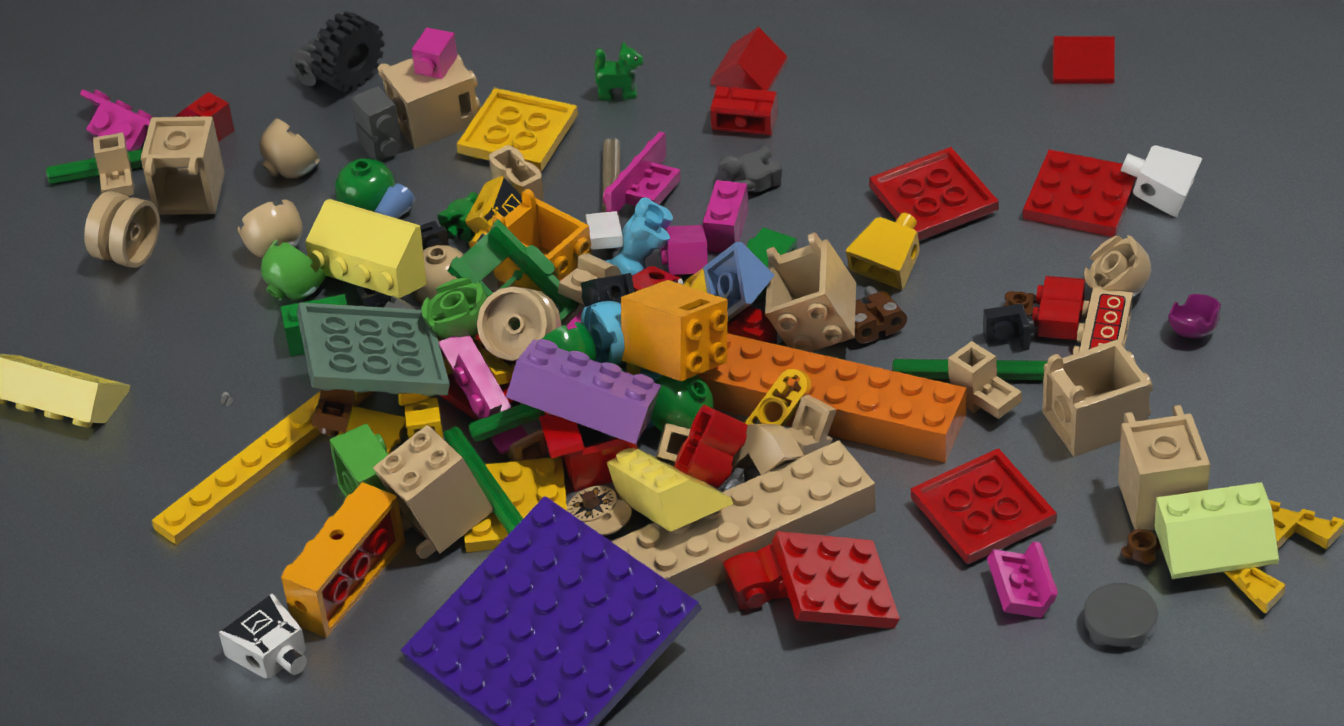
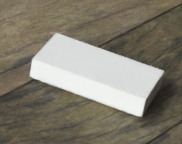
M617 211L585 214L586 224L589 225L591 249L598 250L623 246V235Z

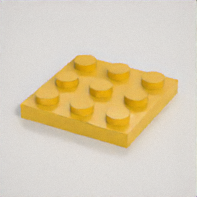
M494 88L457 142V151L459 154L489 160V154L508 145L520 151L524 161L535 165L542 172L578 116L577 106Z
M562 456L552 459L548 457L485 464L523 518L544 496L567 511ZM494 512L464 534L466 552L493 550L508 536L509 533Z

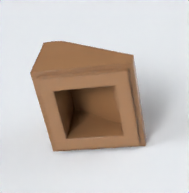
M542 429L512 443L507 452L508 458L511 461H521L547 456Z

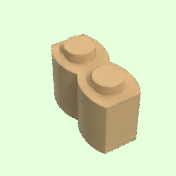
M506 145L489 154L492 180L503 176L520 195L526 189H530L535 194V198L545 202L541 172L535 165L524 161L520 151Z

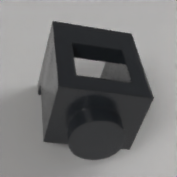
M631 273L597 278L580 283L582 301L585 307L603 301L621 303V297L635 292Z

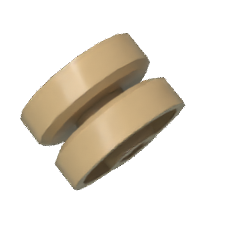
M107 191L101 194L93 203L85 224L84 242L87 252L94 258L115 261L116 264L138 268L143 265L151 256L157 242L160 226L158 209L151 201L134 197L130 198L128 195Z
M519 287L499 289L488 296L479 310L477 320L479 338L485 348L497 358L517 361L533 339L538 341L549 332L561 327L560 313L552 299L541 291Z

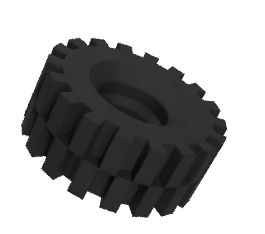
M345 11L343 15L340 13L334 15L335 20L329 19L326 22V29L321 28L318 32L321 36L319 40L315 39L313 43L316 50L311 51V58L315 59L311 62V68L315 69L313 73L322 81L339 90L348 92V90L355 91L357 85L361 87L365 84L364 80L366 78L370 80L373 77L371 72L373 69H378L380 64L377 63V60L383 57L384 52L380 48L384 47V40L380 38L384 35L379 30L380 27L353 12Z

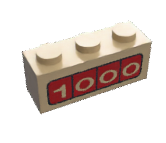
M1093 288L1090 301L1084 300L1082 320H1086V322L1079 323L1077 343H1081V346H1074L1073 354L1115 340H1119L1125 348L1131 319L1133 292Z

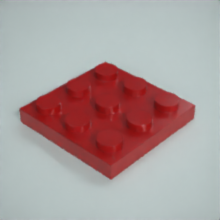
M952 147L869 177V187L896 220L901 213H908L916 219L917 225L914 230L918 233L919 241L999 210V200Z
M1049 149L1024 205L1023 219L1114 237L1117 235L1133 195L1137 177L1122 172L1123 163Z
M999 448L910 488V498L967 565L989 555L993 549L1000 550L1057 523L1056 511Z
M776 531L772 544L797 621L895 629L900 617L873 540Z

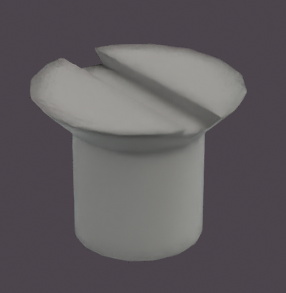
M224 392L220 401L222 405L229 406L233 403L234 399L228 392Z

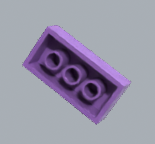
M533 339L516 362L506 397L636 444L650 422L661 385L654 383V380L646 375H632L623 372L619 366L613 363L604 362L601 364L590 360L589 356L582 352H568L557 348V345L549 340L539 339L537 341Z

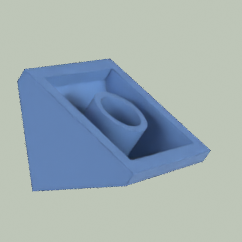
M735 242L703 267L707 293L728 299V321L751 305L775 276L742 242Z

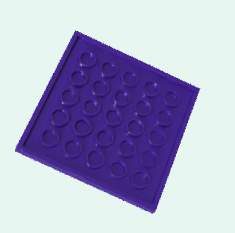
M544 496L406 643L401 652L409 661L495 726H597L702 608L694 598Z

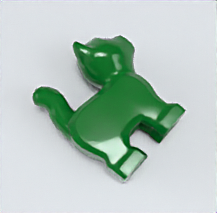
M623 42L618 62L606 61L604 50L601 48L596 49L594 70L599 100H611L613 98L611 90L614 88L622 89L624 99H636V70L644 63L643 55L637 53L634 48H629Z
M470 192L468 196L454 200L448 205L447 209L437 215L439 225L445 227L448 237L455 238L460 228L464 229V232L461 234L462 240L470 242L475 236V233L466 225V218L478 197L476 192Z

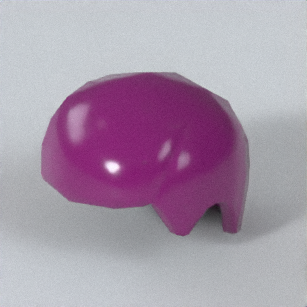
M1190 294L1183 305L1179 306L1178 302H1174L1168 315V323L1175 333L1182 337L1191 339L1207 337L1216 330L1219 324L1221 304L1216 298L1209 295Z

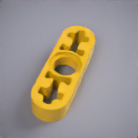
M796 369L784 371L746 420L745 424H756V421L759 419L762 424H777L784 427L798 409L802 396L808 395L811 390L809 376L803 371ZM799 377L798 384L802 388L799 392L791 391L786 397L792 400L789 406L784 399L776 397V394L779 392L785 395L790 389V385L787 383L788 379H797ZM773 402H777L782 407V416L776 422H770L765 415L767 406Z

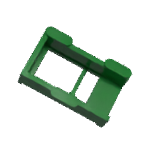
M499 219L493 223L490 231L461 258L456 256L452 259L447 271L457 279L470 278L475 284L478 281L488 297L493 292L482 280L509 257L520 270L514 271L513 276L499 289L508 288L516 280H520L523 273H525L559 307L561 325L580 305L579 302L558 293L560 281L552 274L555 269L553 263L536 246L530 245L526 248Z

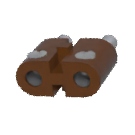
M873 286L866 287L864 294L867 296L868 303L863 304L858 299L856 300L855 339L862 344L879 339L878 332L883 331L886 336L902 330L907 323L906 314L889 294L877 292Z

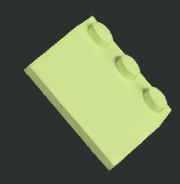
M1262 482L1156 497L1154 527L1172 579L1279 563L1272 507Z

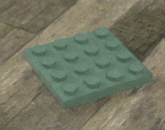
M298 303L297 317L312 388H319L325 391L334 389L354 390L360 393L377 391L390 394L415 393L424 396L448 395L450 383L437 335L428 327L421 310Z

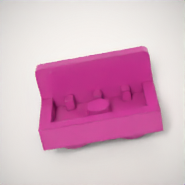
M1033 541L1025 554L996 549L991 551L987 561L1004 612L1042 618L1050 605L1055 602L1058 593L1041 543Z

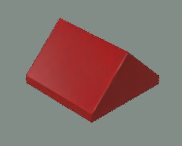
M757 27L731 45L712 76L710 83L711 85L721 87L764 89L770 91L787 63L788 56L760 27Z
M1054 36L1052 40L1053 84H1114L1115 36Z
M614 437L585 445L584 450L562 455L563 466L574 492L613 482L607 461L616 458V454L622 450L629 448L637 449V443L633 444Z

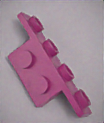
M82 89L80 95L98 107L86 130L97 137L123 132L127 150H139L147 136L150 120L153 116L140 109L136 114L132 112L133 108L118 99L115 103H112L109 96L98 90H94L92 94Z
M658 132L651 141H648L646 147L638 156H635L628 167L621 171L618 178L605 189L603 203L606 205V212L617 211L618 213L625 204L636 206L641 198H649L659 205L681 180V169L661 165L666 159V133Z
M470 335L463 337L452 336L439 342L441 353L450 367L455 381L462 388L473 412L479 419L511 408L510 403ZM521 425L492 436L490 439L498 453L505 454L509 451L512 443L528 436V434Z

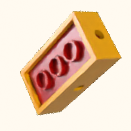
M362 482L353 493L346 497L339 510L326 520L324 527L314 539L307 542L296 560L285 568L281 579L289 614L301 628L327 638L406 542L397 496Z

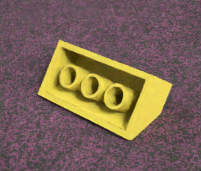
M331 199L324 202L305 241L307 256L313 261L310 267L315 272L321 268L326 276L398 298H402L427 285L420 225Z
M0 354V404L6 405L7 400L15 402V408L19 410L35 412L37 408L44 410L43 416L63 420L64 416L73 418L72 424L92 428L93 423H106L130 390L129 384L20 355Z
M629 448L622 450L616 454V458L607 461L618 499L627 502L630 507L670 532L733 505L731 497L701 480L674 468L675 465L639 449Z

